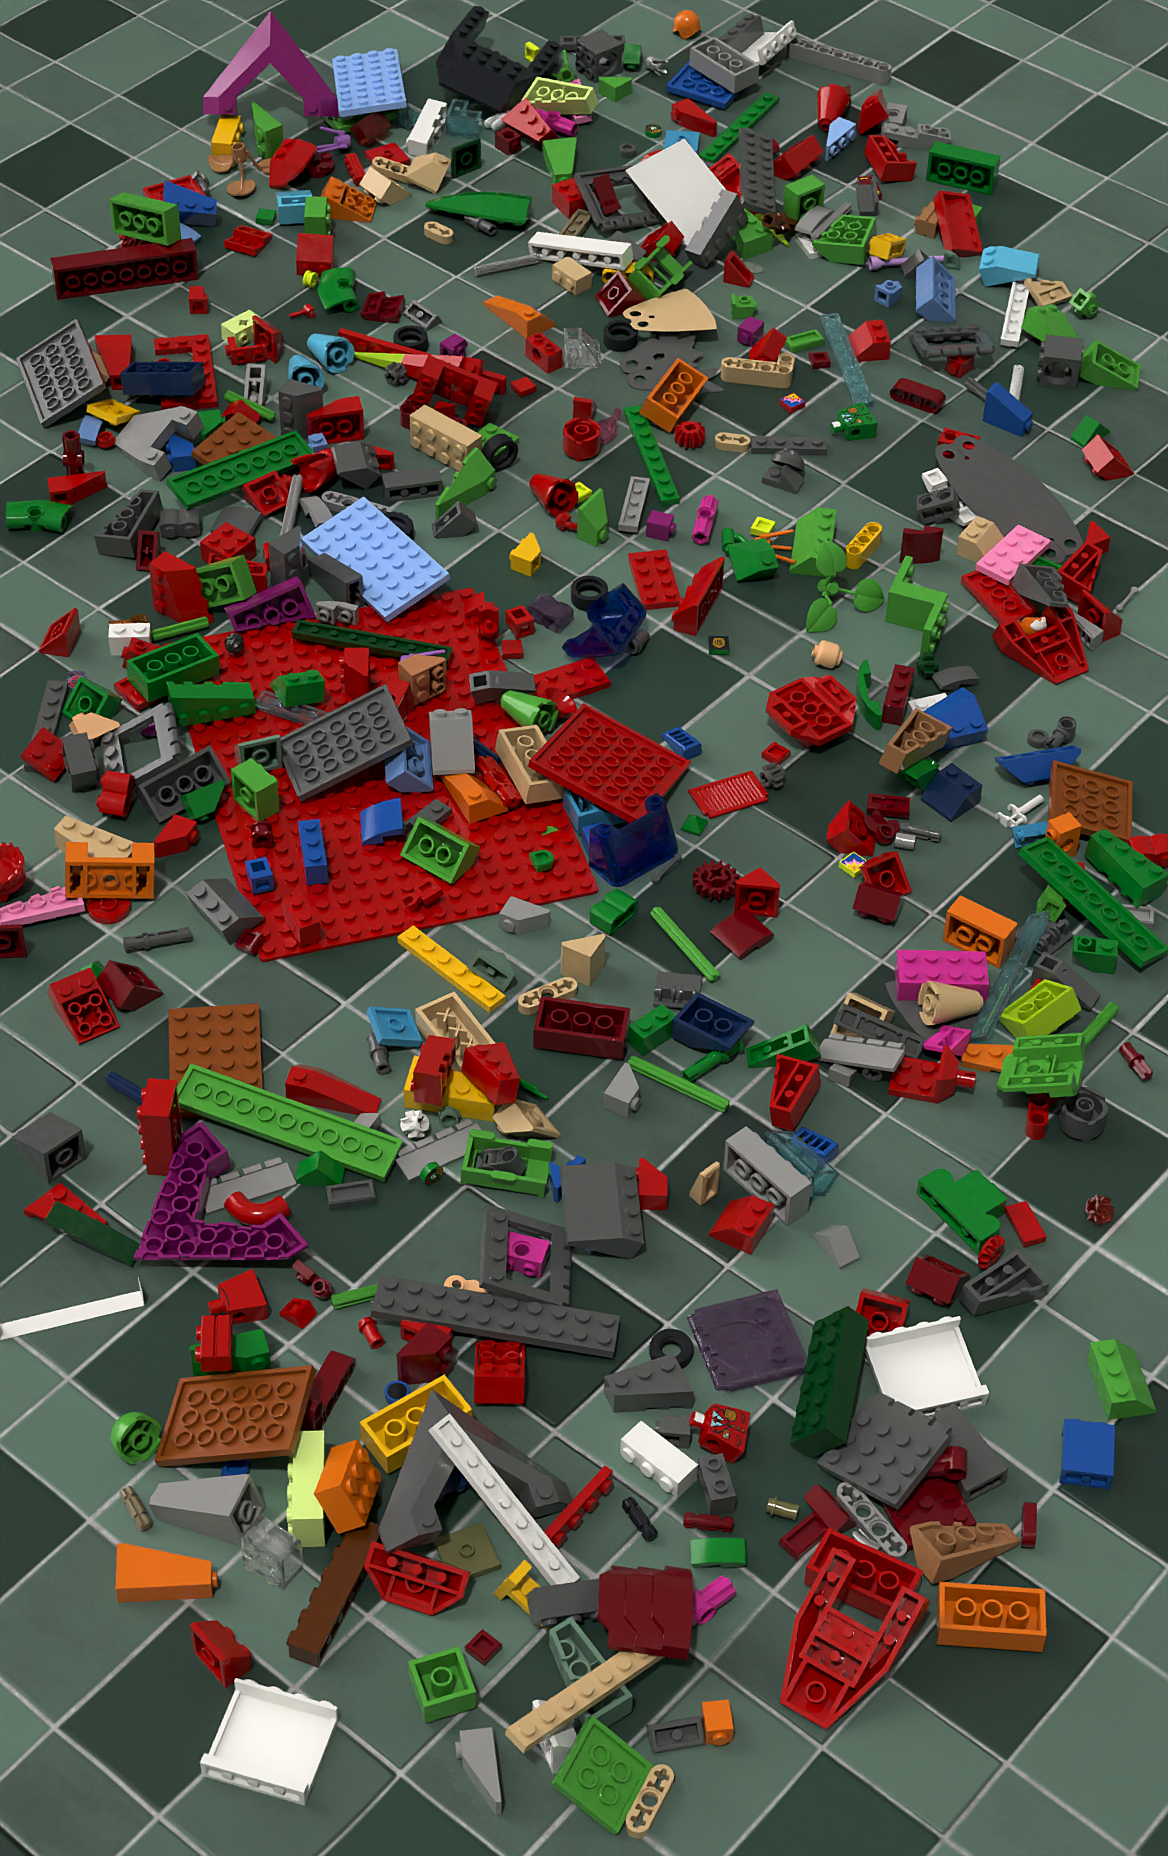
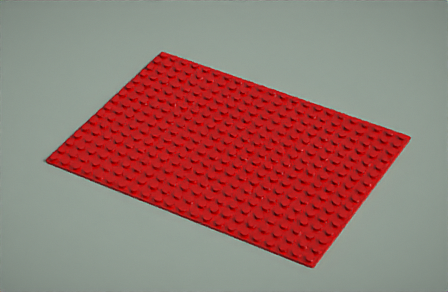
M472 588L426 595L388 622L370 606L359 608V622L356 626L339 620L333 625L318 620L316 617L300 619L453 647V655L449 665L446 666L447 690L415 705L404 721L406 727L427 739L429 744V712H434L437 709L455 711V709L464 708L471 710L473 737L495 754H497L495 746L498 731L521 727L502 709L501 699L476 704L471 694L469 674L488 670L507 671L494 637L479 638V616H465L464 600L476 595ZM297 621L281 622L276 625L270 624L260 628L238 632L230 631L202 637L219 655V674L196 684L204 685V682H213L215 685H222L223 682H250L255 698L256 714L187 726L195 753L211 745L231 781L224 786L213 812L237 889L264 917L260 923L251 929L262 933L265 937L257 950L261 962L402 934L413 925L419 930L496 915L501 912L511 896L540 906L589 896L598 892L597 884L570 819L563 808L561 799L525 804L522 799L517 807H508L507 812L469 824L438 775H433L432 772L434 790L431 792H399L386 784L384 760L302 802L297 797L282 760V768L267 771L278 781V796L280 799L279 812L263 820L272 825L273 837L271 840L273 841V846L269 848L252 847L251 826L257 821L233 800L231 769L238 766L235 760L234 745L274 735H280L281 738L355 700L345 692V684H341V671H344V668H340V656H344V648L292 638V631ZM237 633L244 638L245 645L240 653L231 654L225 649L224 641L229 634ZM369 652L370 692L384 684L388 685L391 677L399 679L398 662H400L401 658ZM318 670L325 680L323 702L284 707L270 687V682L278 676ZM474 752V762H476L479 755ZM501 761L499 763L500 768L517 790L514 782L512 781L509 773L507 772L504 764ZM475 766V773L471 774L489 787L484 780L485 776L478 766ZM401 798L404 822L433 800L438 799L452 808L451 816L441 822L440 825L481 848L472 866L451 884L400 855L407 841V834L403 836L383 837L384 843L362 846L360 812L377 803ZM319 819L327 862L328 883L306 885L299 842L298 821ZM547 826L555 827L556 829H558L557 831L542 836V834L546 833ZM539 850L551 852L554 856L553 867L537 873L529 859V853ZM266 857L273 874L274 890L253 894L246 875L245 861ZM431 876L441 887L444 895L426 906L422 902L416 910L410 911L408 904L405 905L403 903L402 897L407 893H414L413 887ZM300 893L304 895L320 921L321 940L300 947L283 919L282 900Z

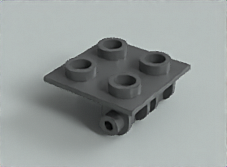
M1036 914L1016 931L1015 939L1039 955H1042L1043 952L1052 955L1072 938L1074 934L1068 931L1070 924L1066 919L1054 923Z
M658 971L653 1006L663 1004L666 1007L682 1009L697 992L700 993L702 976Z

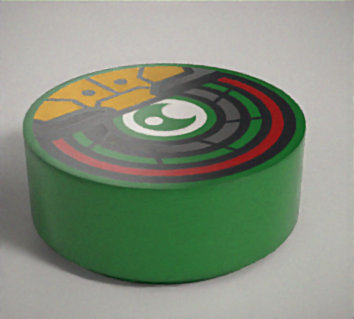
M657 124L646 125L645 135L647 137L657 138L661 136V126Z
M430 1162L421 1170L420 1179L426 1185H432L442 1176L443 1168L437 1162Z

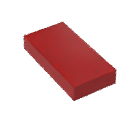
M1027 1201L1005 1206L1004 1213L1023 1247L1046 1241L1047 1236Z

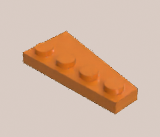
M968 1044L963 1056H960L961 1067L988 1073L992 1070L1001 1073L1003 1059L1013 1053L1014 1045Z

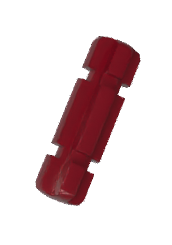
M686 1512L683 1519V1526L687 1528L698 1526V1529L718 1531V1528H721L725 1532H731L734 1524V1519L730 1516L719 1518V1515L699 1513V1516H696L692 1512Z

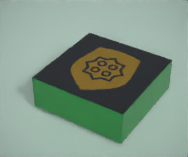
M708 636L709 655H729V636Z

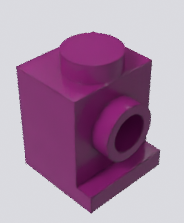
M454 333L440 342V355L463 356L465 355V348L468 347V343L464 338Z

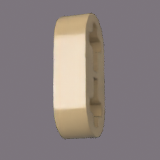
M433 221L424 224V234L426 237L441 244L453 242V230Z
M718 433L715 436V447L718 450L744 453L750 449V438L741 434Z

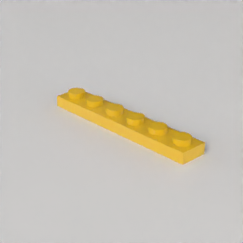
M414 925L397 937L398 943L488 1013H491L506 1002V996L468 969L465 964Z

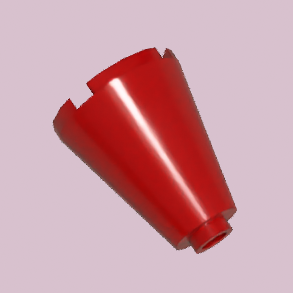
M829 84V86H822L818 90L817 116L820 129L829 131L830 124L838 117H841L849 105L850 96L846 93L847 90L836 84Z
M538 473L531 478L529 483L530 489L545 509L554 516L567 511L570 512L577 503L579 495L578 491H576V485L568 479Z

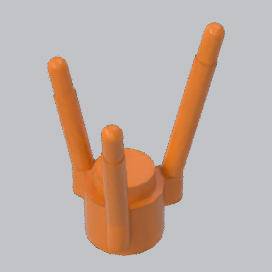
M794 530L760 534V537H755V540L765 538L773 549L792 550V547L772 545V540H768V538L791 534ZM775 554L778 560L793 564L796 562L793 559Z

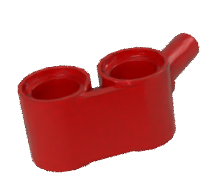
M1044 1093L1030 1095L1025 1126L1027 1137L1033 1140H1040L1045 1137L1049 1120L1048 1110L1053 1103L1063 1097H1050V1095L1048 1096Z

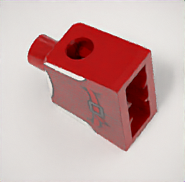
M391 677L387 687L403 721H405L414 709L411 684Z

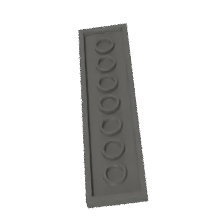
M740 127L738 140L742 206L745 209L762 215L767 212L776 213L772 138L767 134L757 133L750 128Z

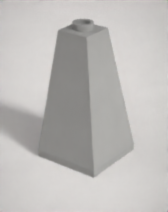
M249 1474L159 1483L149 1502L151 1510L159 1521L240 1547H246L266 1507Z

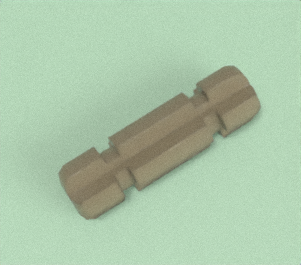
M127 1486L121 1489L120 1497L126 1503V1508L136 1522L139 1531L144 1532L146 1529H150L152 1526L151 1520L145 1513L146 1511L138 1496L135 1495L133 1487Z

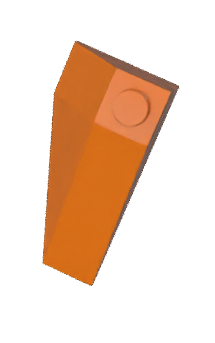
M498 295L483 302L485 307L525 338L555 327V322L531 306Z
M471 773L438 775L469 824L508 811V807L503 806V801L498 794Z

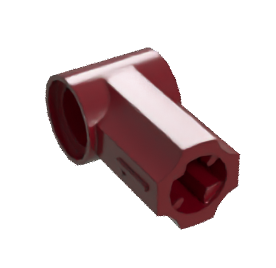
M960 1446L946 1448L945 1452L940 1455L924 1477L945 1476L952 1480L964 1479L967 1476V1450Z

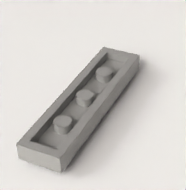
M631 476L618 524L619 531L638 532L650 485V478Z

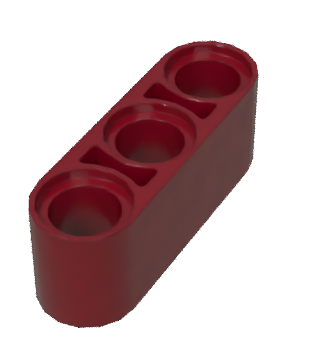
M900 378L890 390V396L893 400L932 414L936 413L946 400V396L942 391L906 378Z

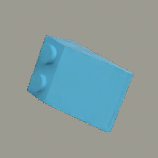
M991 246L983 249L979 271L984 287L1025 280L1027 278H1036L1040 255L1004 246Z

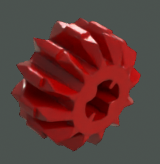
M688 420L680 422L674 430L675 443L679 447H685V450L687 448L693 450L694 447L700 448L705 441V427L700 422L695 423L694 420L692 422Z

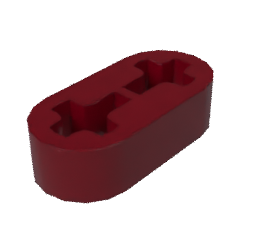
M1023 1501L1021 1547L1034 1548L1037 1531V1503Z

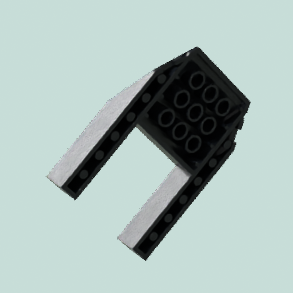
M474 5L452 32L436 60L438 82L440 86L500 114L507 110H512L521 102L536 77L547 78L558 64L563 46L555 41L548 40L528 67H524L521 63L514 62L506 56L499 55L491 49L484 48L474 42L485 28L489 11L481 6Z

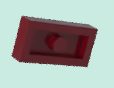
M868 793L866 814H872L874 810L878 809L882 816L908 818L910 797Z

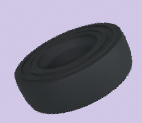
M664 1329L656 1333L649 1345L651 1360L666 1356L662 1352V1347L673 1343L681 1349V1352L675 1357L681 1369L685 1368L693 1357V1343L690 1337L677 1329Z

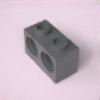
M954 486L917 496V512L923 525L960 515V500Z
M723 1453L698 1458L697 1478L708 1513L711 1515L734 1513L736 1494Z

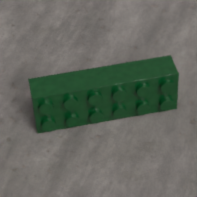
M849 1306L817 1320L812 1327L813 1332L808 1347L809 1352L804 1367L805 1372L800 1387L801 1392L796 1407V1416L790 1441L791 1445L810 1458L817 1457L847 1441L869 1320Z

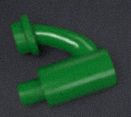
M724 528L721 532L722 550L727 556H729L727 545L735 544V541L739 543L748 541L743 535L736 533L732 528Z

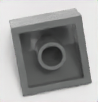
M359 441L335 445L331 448L337 475L364 489L370 487L381 476L376 451L371 445H366Z

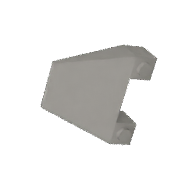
M184 406L135 415L115 438L114 446L145 475L161 481L171 469V465L165 452L160 451V449L173 433L194 440L204 428V425L197 411Z

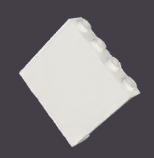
M949 1316L943 1317L939 1321L931 1323L921 1322L913 1327H898L890 1332H875L868 1336L865 1341L864 1351L879 1392L895 1399V1402L899 1401L929 1417H934V1413L939 1408L948 1407L953 1403L960 1410L986 1405L989 1391L986 1385L981 1386L959 1329L960 1316L953 1318Z
M235 1678V1692L209 1754L204 1753L201 1759L202 1776L305 1806L338 1723V1708L327 1701L319 1702L308 1699L303 1694H290L283 1692L278 1687H266L250 1679L241 1680Z

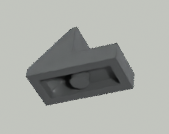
M785 464L781 470L769 467L762 476L763 484L797 494L804 484L803 478L789 464Z

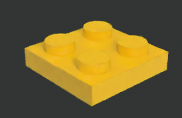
M113 399L87 405L88 413L94 415L97 419H104L114 426L129 422L133 416L140 415L139 410Z

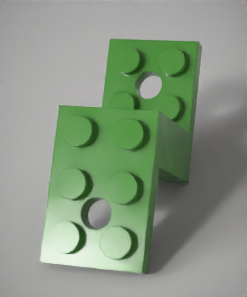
M905 556L888 592L885 622L922 631L919 657L921 658L923 652H932L934 654L936 641H940L942 635L941 629H945L948 617H945V614L949 610L950 602H947L948 593L913 585V581H911L915 571L913 557Z

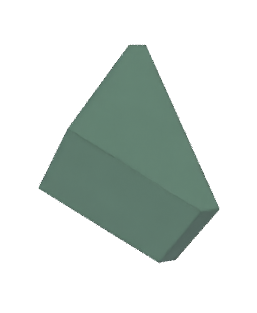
M478 950L467 966L468 969L502 992L506 990L515 976L505 954L501 952Z

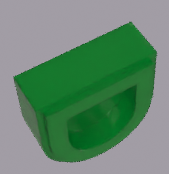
M539 850L529 853V859L537 873L553 867L554 856L551 852Z

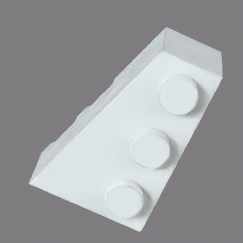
M432 99L427 100L410 136L407 138L408 154L415 156L431 154L446 135L447 103Z

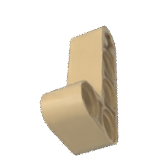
M788 352L781 353L778 356L777 362L727 357L721 361V379L731 383L788 388L792 384L795 357Z

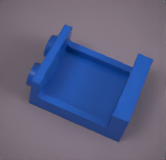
M1064 1419L1061 1435L1063 1442L1059 1483L1110 1490L1114 1473L1115 1425L1104 1422L1081 1421L1079 1419Z

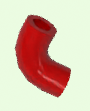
M238 1191L231 1194L224 1203L225 1210L233 1218L249 1226L262 1225L280 1213L285 1218L290 1216L288 1204L279 1195L264 1203H254L242 1192Z

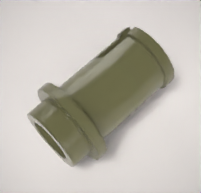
M776 1496L775 1498L770 1497L766 1512L770 1513L772 1517L774 1514L796 1521L799 1505L778 1500Z

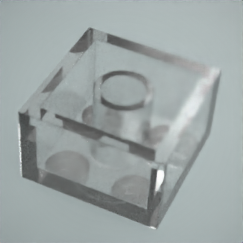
M260 1514L240 1535L245 1568L252 1573L256 1572L264 1577L269 1585L277 1586L284 1591L302 1571L301 1540Z

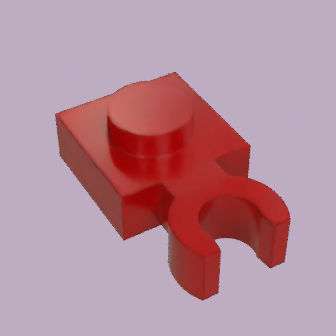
M430 876L414 886V893L405 894L402 900L405 905L408 904L410 911H414L420 903L423 902L426 906L444 894L441 887Z

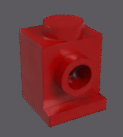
M189 286L190 314H208V293H205L204 286Z
M524 605L505 611V623L513 632L515 639H521L534 634V618Z

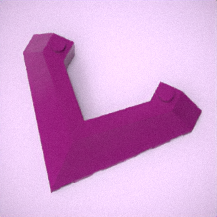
M271 11L203 96V114L237 115V97L271 64L304 98L305 117H338L337 97Z
M201 1121L183 1132L180 1136L179 1146L176 1153L174 1152L168 1167L169 1172L166 1179L163 1180L151 1211V1218L147 1221L141 1237V1244L133 1258L134 1260H289L309 1246L282 1213L262 1225H251V1227L237 1226V1223L218 1222V1224L204 1223L202 1216L210 1180L231 1168L228 1151Z

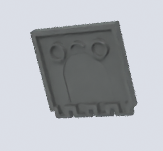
M879 1392L875 1397L870 1396L851 1419L846 1443L825 1452L817 1462L819 1469L898 1510L951 1443L950 1435L952 1434V1428L939 1421H934L933 1418L915 1411L899 1401L895 1402V1399Z

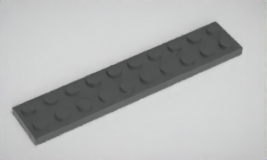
M380 1275L371 1309V1317L397 1322L402 1320L420 1323L429 1322L434 1325L450 1327L455 1332L613 1358L620 1321V1316L553 1304L526 1302L512 1297Z

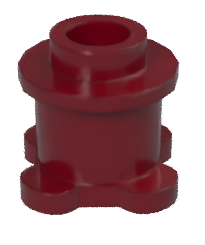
M266 821L255 822L251 826L252 847H272V825Z

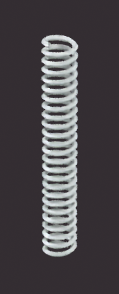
M1021 365L1014 366L1009 392L1018 400L1020 399L1024 367Z

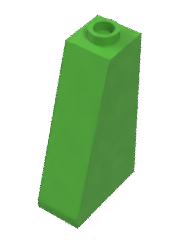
M576 137L543 141V158L553 184L573 178L576 160Z

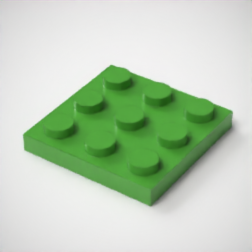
M592 1715L586 1718L551 1785L614 1835L619 1833L654 1765Z

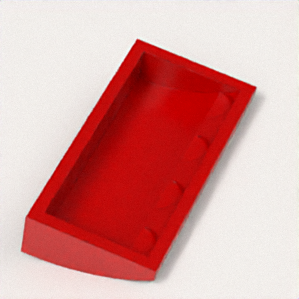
M939 190L933 201L944 250H950L958 257L981 255L983 249L970 194Z

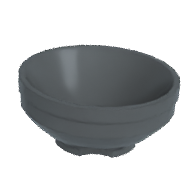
M783 448V450L773 454L771 462L782 467L785 464H789L796 471L803 472L805 469V463L800 456L801 454L793 450Z

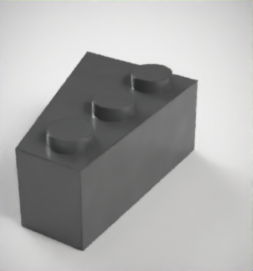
M1017 1249L965 1283L958 1299L973 1316L1042 1299L1050 1284Z

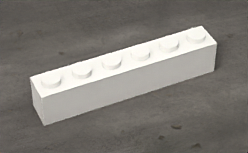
M537 232L528 242L530 255L538 253L542 260L558 262L566 257H570L580 265L625 270L634 259L631 243Z

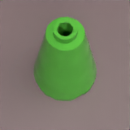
M513 690L504 693L501 697L502 709L521 727L538 725L542 734L546 730L550 732L558 716V710L555 709L557 703L554 701Z

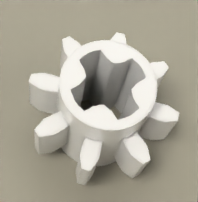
M422 1110L405 1112L406 1117L401 1119L400 1124L403 1133L408 1135L409 1139L424 1137L423 1131L429 1130L427 1116L422 1114Z

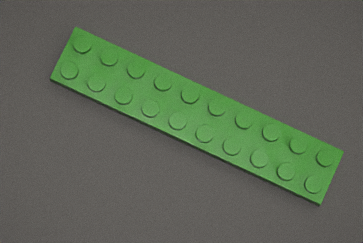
M192 1063L177 1087L179 1106L182 1109L308 1155H313L321 1150L342 1167L385 1182L403 1146L402 1139Z

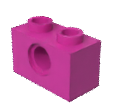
M508 1231L506 1270L541 1278L550 1256V1241Z

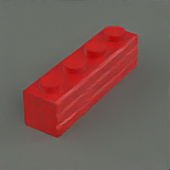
M356 153L345 154L344 164L347 167V171H349L350 177H352V182L355 183L356 187H359L365 172Z

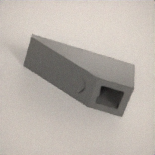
M488 670L469 674L470 691L476 704L499 700L504 693L510 690L525 694L536 692L534 673Z
M1043 952L1033 966L1031 984H1034L1039 978L1042 981L1047 979L1072 987L1080 1006L1091 1010L1100 998L1101 994L1064 960Z

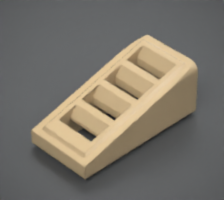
M717 1161L699 1174L690 1191V1197L700 1206L718 1194L720 1164Z

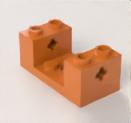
M66 842L65 898L154 899V843H132V858L88 857V842ZM107 875H112L115 877V879L112 881H108L104 879V877Z

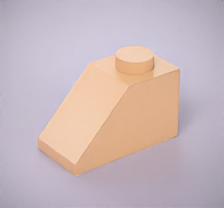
M82 712L72 718L73 721L69 724L73 735L87 732L88 739L93 741L120 727L119 722L91 712L86 715Z

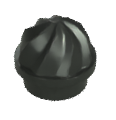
M237 633L229 634L224 641L225 649L231 654L240 653L245 645L244 638Z

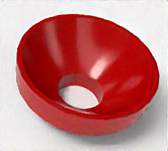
M548 687L542 694V698L550 699L557 703V706L555 705V709L558 710L557 719L570 718L577 710L574 700L560 689Z

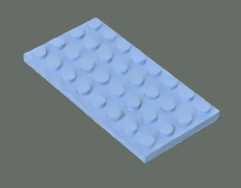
M387 48L384 51H369L366 54L354 53L351 56L345 57L341 55L332 59L340 117L407 107L397 49Z
M362 497L302 537L303 544L316 556L326 553L363 576V600L386 622L451 579L449 573L365 497Z

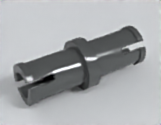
M465 215L464 222L474 226L476 230L484 231L489 235L495 234L496 229L494 228H497L496 225L487 222L484 218Z
M374 1032L370 1033L367 1036L370 1046V1058L374 1060L376 1072L385 1074L390 1070L387 1048L378 1044Z

